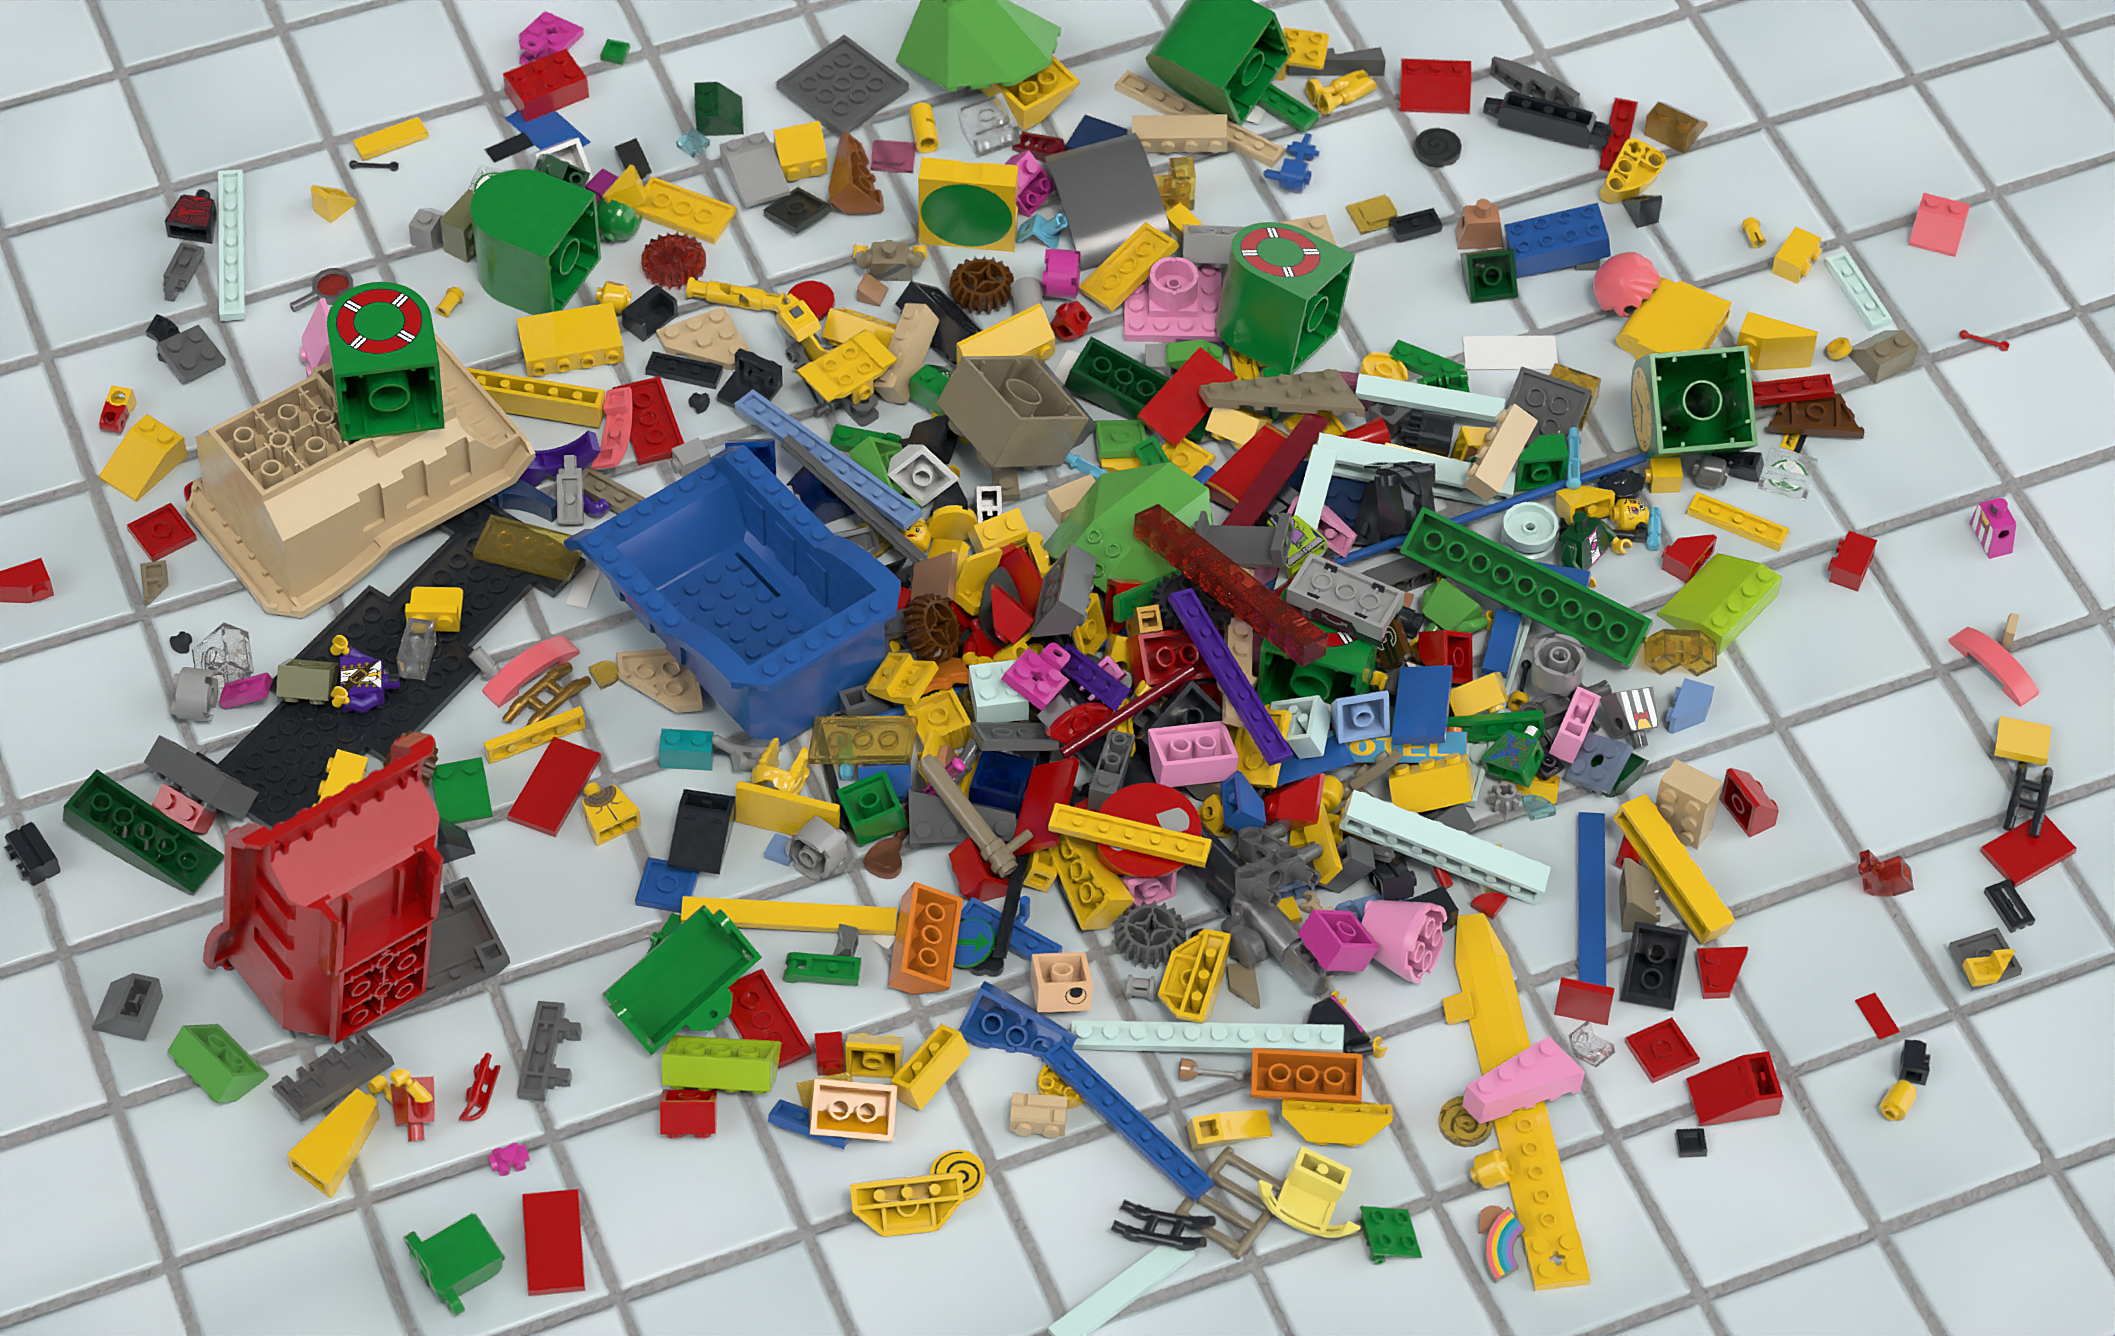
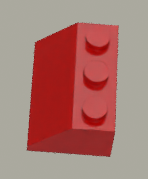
M1401 58L1399 112L1470 114L1471 61Z
M1019 547L1000 567L1005 568L1012 577L1022 606L1035 617L1043 579L1024 549Z

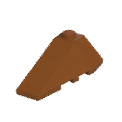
M845 130L840 136L829 183V201L835 209H841L846 214L881 213L884 210L883 195L881 190L875 189L873 184L876 181L875 175L870 173L866 167L869 164V160L862 143Z

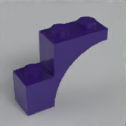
M588 430L581 437L564 446L549 450H534L536 457L521 475L520 479L536 487L547 475L557 477L559 469H564V455L576 456L577 468H582L583 472L601 452L596 433Z

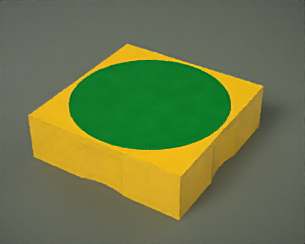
M922 157L918 176L919 244L1014 252L1018 230V207L1016 205L1018 165L967 163L958 160Z

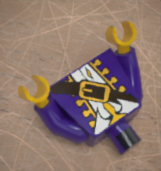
M335 636L332 640L333 645L330 651L333 655L343 653V657H340V686H336L330 694L331 697H334L332 700L334 707L342 705L343 712L354 710L365 713L385 703V689H400L399 673L384 674L383 662L380 659H374L351 646L347 647L348 641L344 636Z

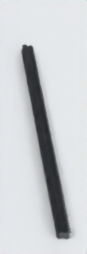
M1041 751L1036 759L1035 766L1050 763L1052 751ZM1030 853L1015 856V862L1018 864V867L1010 874L1005 905H1003L1002 918H1000L999 931L992 954L994 958H1007Z

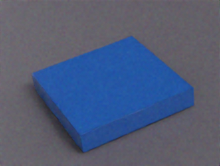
M648 857L636 895L635 905L681 913L683 896L693 897L700 872L667 867L668 860Z

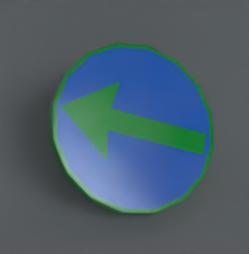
M973 918L959 923L954 958L955 966L962 968L975 967L991 954L995 945V934L987 922Z

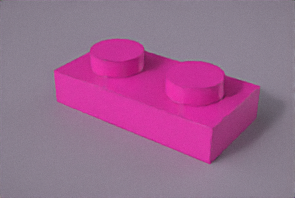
M266 672L225 683L218 703L226 709L265 699L268 696L273 678Z

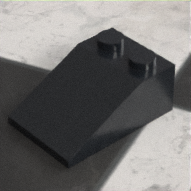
M1635 921L1620 1001L1674 1011L1688 944V931Z

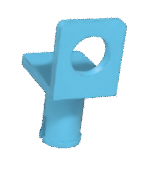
M1037 213L1019 226L1016 242L1020 243L1034 234L1044 243L1055 249L1058 246L1061 235L1060 230L1068 225L1067 218L1065 216L1062 217L1063 214L1058 213L1047 221Z

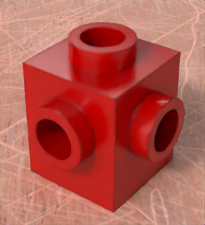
M1078 300L1068 304L1065 302L1056 309L1055 312L1057 314L1051 321L1050 327L1063 342H1067L1082 336L1088 330L1087 325L1093 317Z

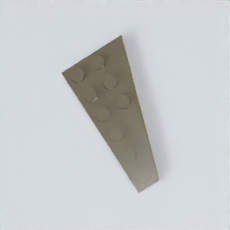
M1336 369L1302 372L1301 374L1292 375L1282 374L1275 377H1258L1256 379L1234 380L1233 382L1224 383L1213 382L1207 385H1200L1199 395L1208 407L1238 409L1241 405H1249L1254 407V410L1263 411L1264 406L1277 407L1278 412L1316 414L1319 410H1327L1332 412V415L1342 416V411L1355 412L1356 417H1364L1365 407Z

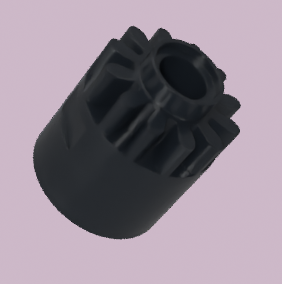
M1412 409L1410 419L1404 418L1400 440L1406 441L1405 447L1448 457L1455 416Z

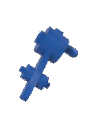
M1305 133L1302 142L1293 141L1292 145L1288 144L1287 150L1296 159L1285 158L1281 172L1266 169L1263 173L1264 177L1279 181V187L1303 192L1305 185L1310 184L1312 171H1309V163L1304 162V160H1314V157H1319L1320 151L1316 150V145L1310 144L1312 134Z

